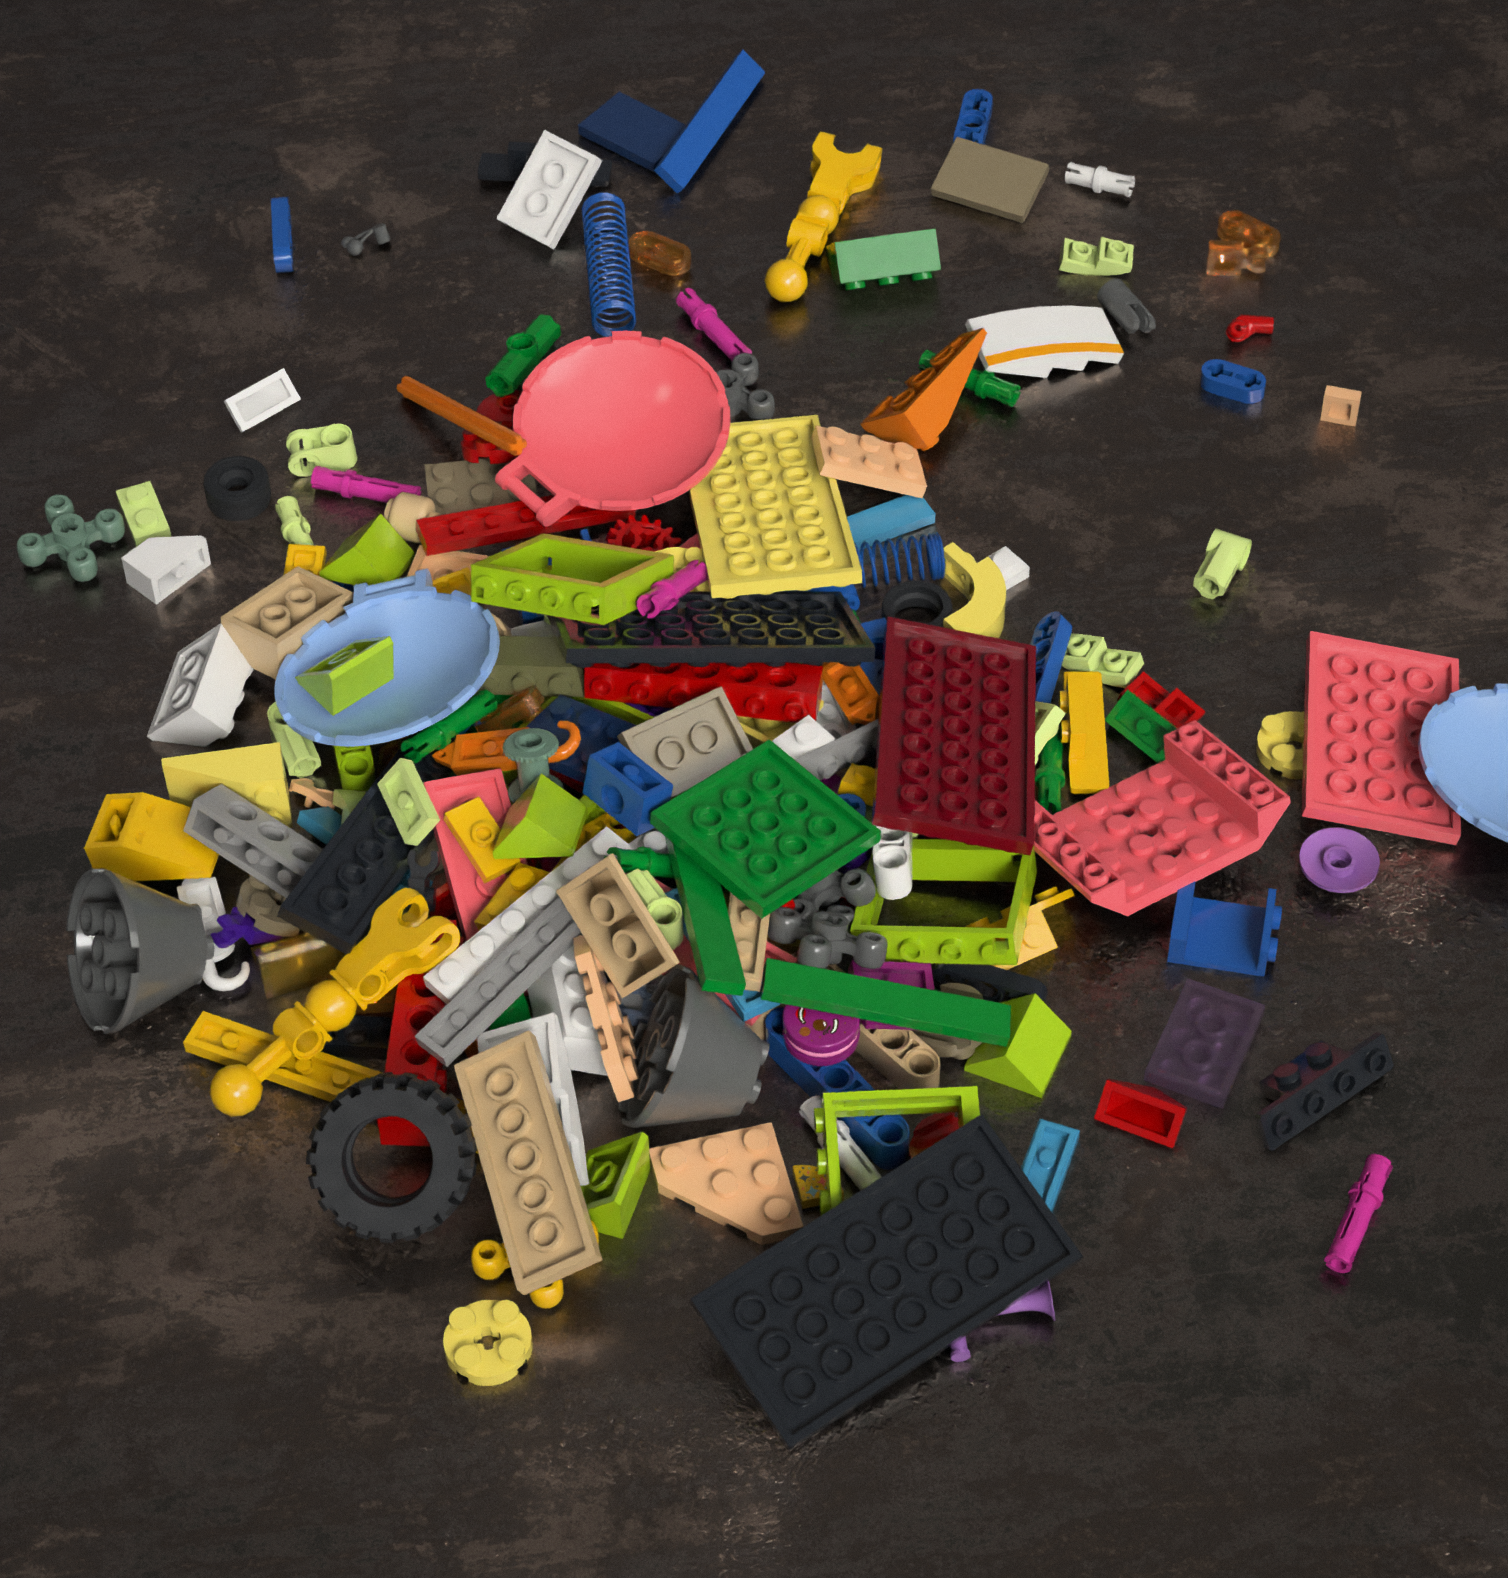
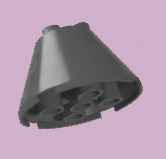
M102 868L86 871L74 888L69 904L66 931H74V954L67 955V965L76 1004L82 1017L94 1031L102 1030L104 1034L116 1033L192 986L202 982L206 960L213 958L215 948L213 938L205 933L202 911L198 904L185 903Z
M680 964L672 967L662 977L649 999L650 1002L656 1003L648 1022L639 1021L634 1034L635 1039H632L637 1059H634L639 1079L633 1081L634 1098L619 1102V1110L626 1112L627 1119L622 1118L621 1122L631 1128L739 1116L746 1102L750 1104L756 1102L761 1090V1080L756 1078L760 1066L764 1064L767 1058L769 1043L761 1040L714 992L702 991L698 976L690 968Z

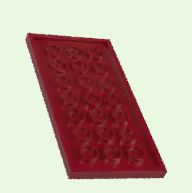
M887 617L883 641L872 825L885 827L890 830L921 834L932 838L936 837L962 842L968 845L1003 850L1008 853L1031 855L1034 846L1036 646Z

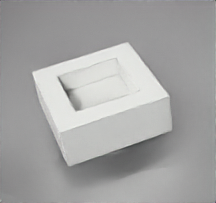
M1006 546L989 555L1003 575L1006 590L1029 577L1030 567Z

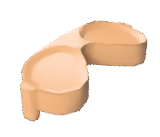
M300 778L291 780L289 791L306 796L305 807L311 808L314 801L322 807L329 806L334 810L335 805L332 804L333 791L314 787L311 779Z

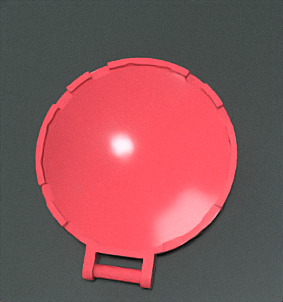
M612 331V336L591 340L590 336L575 340L547 356L536 366L523 383V391L517 404L514 406L513 431L526 439L527 447L522 449L521 455L497 473L495 483L503 490L509 489L536 513V519L545 527L555 523L577 505L599 510L630 511L670 501L686 493L703 480L714 468L726 447L731 422L730 406L725 394L724 385L714 369L700 355L685 345L667 337H662L659 340L644 337L642 332ZM530 474L555 497L545 503L521 480Z

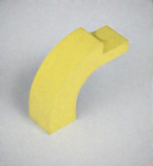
M952 542L943 548L945 578L965 595L969 602L958 611L944 618L943 628L999 639L1005 619L1006 586L1003 575L989 556L976 563L970 553L964 552Z

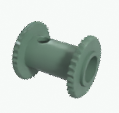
M528 728L511 734L503 743V753L505 756L517 763L518 779H515L508 788V796L513 803L541 773L563 788L561 780L551 776L548 758L555 755V752L559 749L558 739L553 733L544 729Z

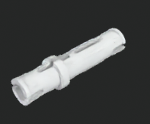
M818 1095L806 1100L801 1105V1110H799L800 1115L804 1117L814 1131V1108H821L822 1102L821 1096ZM836 1118L839 1163L861 1191L882 1178V1176L849 1135L850 1128L844 1121ZM816 1133L818 1136L817 1142L824 1148L823 1133Z

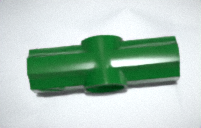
M540 314L537 319H534L524 332L511 335L507 339V352L485 377L486 386L494 392L495 396L503 397L514 393L523 380L527 379L540 363L542 357L561 336L560 325L551 316Z

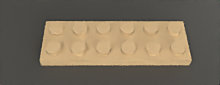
M528 1030L455 1064V1072L466 1111L472 1123V1132L517 1290L523 1295L529 1294L602 1261L536 1036Z

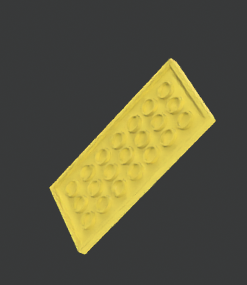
M818 415L730 423L729 437L720 459L709 474L688 491L702 550L703 562L707 568V580L711 598L731 599L741 595H769L780 591H808L812 588L846 587L850 584L862 583V569L837 481L834 478L819 474L811 439L815 426H821Z

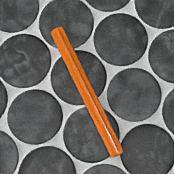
M409 376L402 377L401 383L397 384V391L403 394L404 397L514 456L521 455L522 449L527 447L526 439L522 438L520 434Z

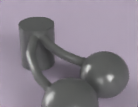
M380 223L358 234L356 237L347 236L343 238L341 245L347 248L349 254L356 256L363 251L364 240L373 232L378 244L386 243L391 239L385 223Z

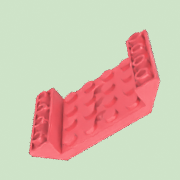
M1196 720L1163 735L1164 761L1122 780L1108 789H1104L1053 815L1035 800L1034 851L1091 903L1129 916L1177 892L1178 889L1194 881L1197 882L1260 850L1289 806V795Z

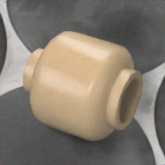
M406 492L399 493L395 499L391 498L384 512V518L404 540L414 543H421L416 532V520L440 515V513L436 512L435 504L431 498Z

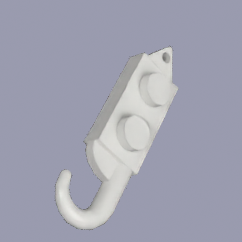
M216 877L184 879L182 885L176 887L179 900L200 906L206 935L222 931L223 928L216 920L219 916L226 914ZM214 943V956L211 960H206L202 979L210 988L218 991H230L240 987L247 980L250 968L249 963L246 961L242 962L241 971L235 977L222 978L217 973L215 962L229 956L234 950L235 944L227 948H218Z

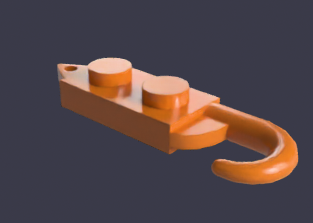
M824 662L822 665L823 680L852 726L856 723L867 725L879 718L880 696L860 665L852 667L842 665L839 662Z
M559 721L557 723L558 728L566 729L569 732V738L564 744L558 746L559 749H557L555 755L548 758L549 763L566 760L577 750L581 734L576 724L570 721ZM529 727L456 735L454 742L432 754V757L436 762L452 769L456 776L500 768L502 771L517 770V763L508 759L503 753V743L511 734L519 730L528 729Z

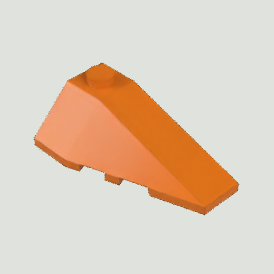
M981 328L960 334L930 360L932 367L921 371L917 375H912L904 382L908 387L905 391L895 398L888 395L860 423L861 427L886 442L894 444L897 442L907 443L913 448L921 449V451L933 447L939 441L938 435L950 421L987 335L985 329Z

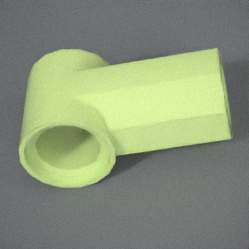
M1217 528L1214 530L1206 549L1205 559L1194 577L1193 586L1199 590L1201 596L1214 599L1217 596L1224 595L1235 572L1243 570L1250 554L1252 540Z
M274 702L267 711L271 740L273 743L280 742L283 762L289 776L304 778L313 775V772L321 766V760L313 741L304 738L292 730L283 720L276 702Z
M636 869L626 874L671 949H676L682 943L684 936L683 914L680 904L675 899L667 897L648 870Z

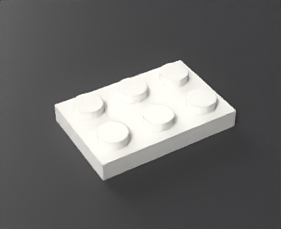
M544 130L496 219L554 250L599 169L602 160Z

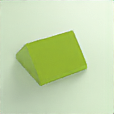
M380 513L344 540L321 569L319 576L326 580L351 585L365 582L368 585L391 581L399 579L414 560L415 552Z
M390 636L355 640L295 678L300 686L334 716L394 679L393 641Z
M541 773L509 808L493 850L494 859L573 856L588 814L587 806Z
M1034 993L1001 1002L1002 1004L1011 1005L1010 1039L1007 1046L982 1042L975 1048L974 1054L967 1059L964 1071L1042 1098L1068 1044L1072 1031Z
M644 1132L588 1150L586 1154L589 1184L581 1186L590 1220L595 1223L599 1233L621 1239L624 1238L651 1170L649 1138Z

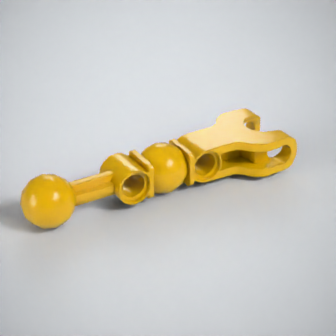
M822 131L818 134L811 151L813 159L810 164V173L813 181L807 198L798 207L796 218L792 221L787 237L786 246L790 251L786 259L774 262L767 269L765 275L766 290L773 298L780 302H792L804 294L808 284L804 266L810 254L818 257L821 256L827 243L828 235L836 228L839 215L842 213L849 197L854 193L863 192L873 186L880 169L881 147L867 144L861 152L854 154L843 153L833 145L836 135Z
M403 888L394 893L376 909L371 920V929L368 935L353 948L350 954H346L341 959L335 971L332 969L329 972L334 980H324L314 985L306 996L304 1006L299 1001H296L293 1008L286 1009L279 1014L273 1024V1033L277 1039L247 1066L233 1064L217 1071L211 1081L209 1090L215 1108L230 1117L243 1116L254 1111L261 1100L263 1092L261 1083L292 1055L299 1060L314 1058L322 1051L325 1043H329L332 1040L327 1032L339 1031L349 1026L355 1016L357 1005L365 1011L368 1008V1004L375 1003L405 977L412 974L427 973L452 954L460 943V933L457 926L442 916H433L426 920L429 913L427 902L415 889ZM412 904L408 912L402 915L403 910L406 908V906ZM444 933L440 941L431 944L440 934Z

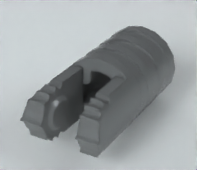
M1111 279L1101 287L1097 300L1128 333H1135L1138 329L1147 333L1156 328V320H1154L1152 314L1149 313L1121 279Z

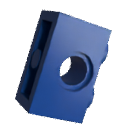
M620 742L589 755L582 793L636 836L655 828L650 824L651 812L671 800L673 784Z

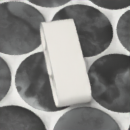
M876 826L881 830L880 842L873 846V865L877 893L886 899H901L912 890V833Z

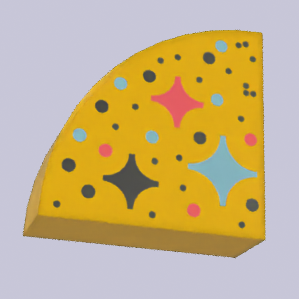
M792 1166L793 1177L802 1209L820 1206L819 1192L820 1190H826V1175H818L817 1167ZM841 1187L842 1201H844V1191Z

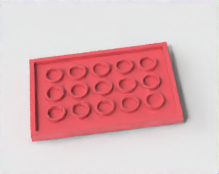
M1310 631L1306 640L1302 817L1457 845L1461 837V816L1439 796L1429 782L1420 762L1418 738L1422 724L1435 704L1439 705L1448 700L1450 693L1459 690V659Z

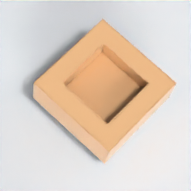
M1326 385L1320 421L1355 427L1362 391Z

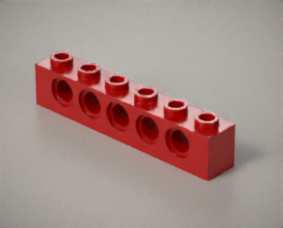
M786 662L781 667H772L764 663H748V665L743 667H733L726 663H710L706 667H694L687 663H671L668 667H655L648 663H633L630 667H615L610 663H594L593 666L584 668V698L675 708L722 686L736 716L798 723L807 715H810L816 721L822 699L823 666Z
M450 920L457 926V920ZM444 933L440 934L431 944L440 941ZM460 937V943L456 949L465 943V937ZM427 973L412 974L401 980L397 986L384 1073L392 1072L393 1075H402L405 1072L417 1074L418 1079L423 1081L431 1079L440 1084L439 1089L446 1094L447 1070H442L443 1064L418 1045L415 1035L447 1004L426 987L423 976ZM394 1116L377 1119L381 1145L431 1147L424 1133L412 1122Z

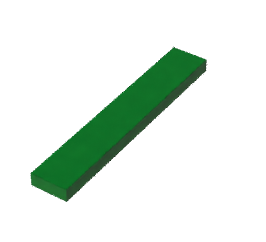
M665 837L701 990L742 996L746 987V981L721 884Z
M770 958L766 959L764 965L761 1000L1004 1047L1007 1046L1010 1039L1011 1005Z

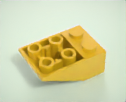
M144 792L106 794L84 847L93 869H107L133 881L211 878L219 854L183 831L191 807Z

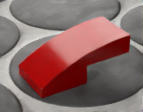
M1144 671L1120 693L1117 699L1118 702L1128 689L1177 728L1194 720L1198 722L1206 713L1205 710L1181 690L1176 688L1173 692L1169 693Z

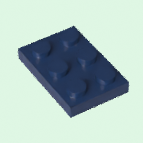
M560 694L526 727L544 729L553 733L558 739L560 746L568 740L569 732L566 729L558 728L557 723L559 721H570L576 724L581 734L579 747L566 760L549 763V769L584 783L589 755L620 742L617 736L637 725Z

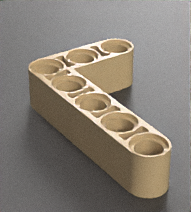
M798 950L791 955L797 958ZM836 964L828 965L827 970L845 973ZM780 1003L779 1006L762 1013L753 1026L747 1025L761 1040H764L767 1015L776 1008L785 1007L786 1004ZM860 1020V1039L855 1050L898 1089L939 1088L940 1058L913 1031L865 1029Z

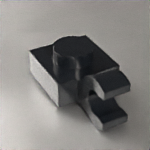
M410 850L408 854V865L410 867L408 888L418 891L425 898L429 912H435L436 888L430 887V879L428 878L439 867L440 854L438 851H431L430 863L422 867L417 862V850ZM409 904L407 906V912L411 908L412 904Z

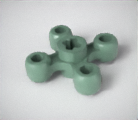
M62 494L49 497L45 502L44 509L46 519L52 527V532L43 536L32 532L22 535L16 544L20 561L28 567H37L46 561L47 556L58 553V556L67 562L69 573L73 579L80 582L93 579L98 572V565L95 554L90 550V544L96 540H102L106 543L119 541L125 533L122 515L115 509H104L96 515L94 520L84 522L81 516L75 514L73 503L69 497Z

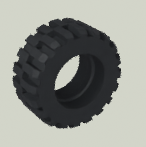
M392 1072L380 1073L377 1076L362 1079L339 1093L333 1101L328 1103L319 1114L321 1117L318 1123L311 1130L309 1139L312 1140L311 1148L306 1151V1164L311 1165L312 1174L308 1176L311 1189L317 1188L321 1196L317 1202L325 1212L329 1209L337 1217L333 1222L342 1229L349 1226L356 1230L355 1236L365 1240H368L370 1237H377L380 1243H393L396 1239L403 1238L405 1241L416 1239L427 1231H433L451 1216L465 1199L471 1188L470 1183L475 1176L478 1163L475 1162L477 1146L475 1138L472 1137L470 1126H472L471 1120L467 1113L463 1115L457 1104L460 1102L451 1093L446 1095L439 1089L441 1085L431 1079L423 1081L417 1078V1074L406 1072L402 1075H393ZM382 1117H401L412 1122L424 1133L431 1146L433 1162L428 1178L419 1189L405 1196L389 1197L374 1191L361 1179L354 1164L353 1148L357 1136L368 1123Z

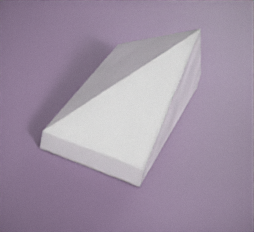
M283 368L239 391L223 402L240 432H243L301 400Z

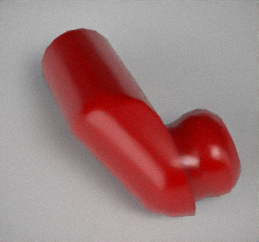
M1241 314L1229 323L1226 334L1234 342H1243L1254 333L1272 334L1274 317Z

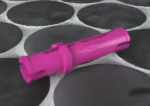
M692 288L685 289L690 298L682 291L676 298V304L691 318L692 325L697 330H703L731 361L738 354H752L750 348L746 347L717 316L716 309L710 304H705Z
M316 465L311 476L312 488L340 493L342 497L349 499L355 496L388 503L391 498L395 499L401 492L421 496L420 486L359 475L355 470L350 469L344 472Z
M693 560L668 579H661L651 586V591L638 598L637 609L642 616L648 613L647 618H654L662 610L672 609L678 604L679 598L707 580L706 564L701 562L698 565L699 560Z
M1368 1155L1358 1181L1350 1187L1348 1192L1349 1204L1328 1253L1324 1258V1262H1326L1327 1267L1339 1273L1350 1272L1373 1212L1380 1208L1384 1199L1382 1190L1393 1168L1391 1161L1382 1155Z

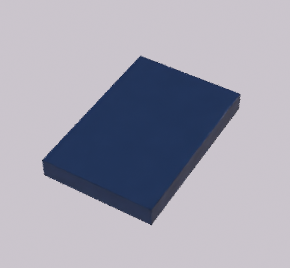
M618 92L578 124V134L655 172L654 169L686 124Z

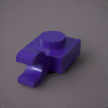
M237 906L232 908L230 914H224L217 918L216 921L223 930L210 934L218 948H227L242 937L250 945L277 941L283 937L263 932L254 927L255 919L249 916L247 912L245 917H243L238 911Z

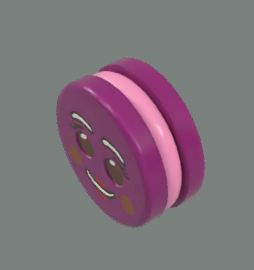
M785 1005L783 1011V1040L788 1051L801 1062L814 1066H830L844 1061L857 1048L860 1039L859 1018Z

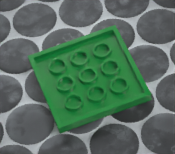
M770 739L651 812L650 818L652 826L761 919L879 843L881 837L880 829L872 825L869 820Z

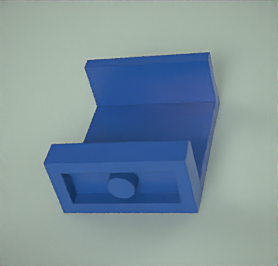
M1195 881L1178 889L1167 962L1264 977L1267 961L1275 962L1278 938L1271 937L1272 929L1279 930L1282 915V906L1275 905L1277 889H1268L1265 908L1193 897Z

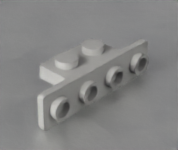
M878 719L850 733L845 732L834 722L823 726L835 740L795 759V761L819 780L830 778L836 772L850 766L852 763L858 764L862 759L876 753Z

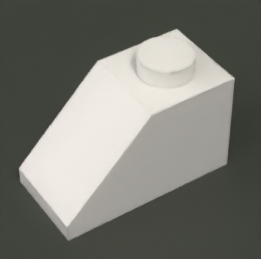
M201 535L148 538L121 558L127 584L156 605L211 565L207 540Z

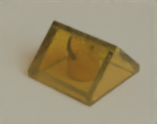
M306 932L250 948L267 999L314 986L324 980H334L329 972L332 969L335 971L342 959L341 951Z

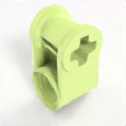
M332 424L325 427L298 429L291 432L286 438V447L291 452V456L288 459V468L296 476H311L316 465L332 470L346 471L357 462L352 431L347 425ZM300 439L303 440V448H300ZM303 458L307 459L306 467L304 466Z

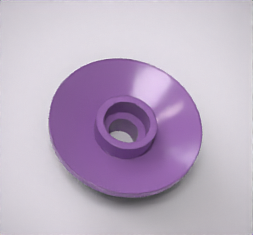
M1326 828L1311 834L1304 841L1299 853V864L1306 878L1319 888L1335 893H1351L1359 891L1373 882L1378 874L1380 858L1375 846L1362 834L1345 828Z

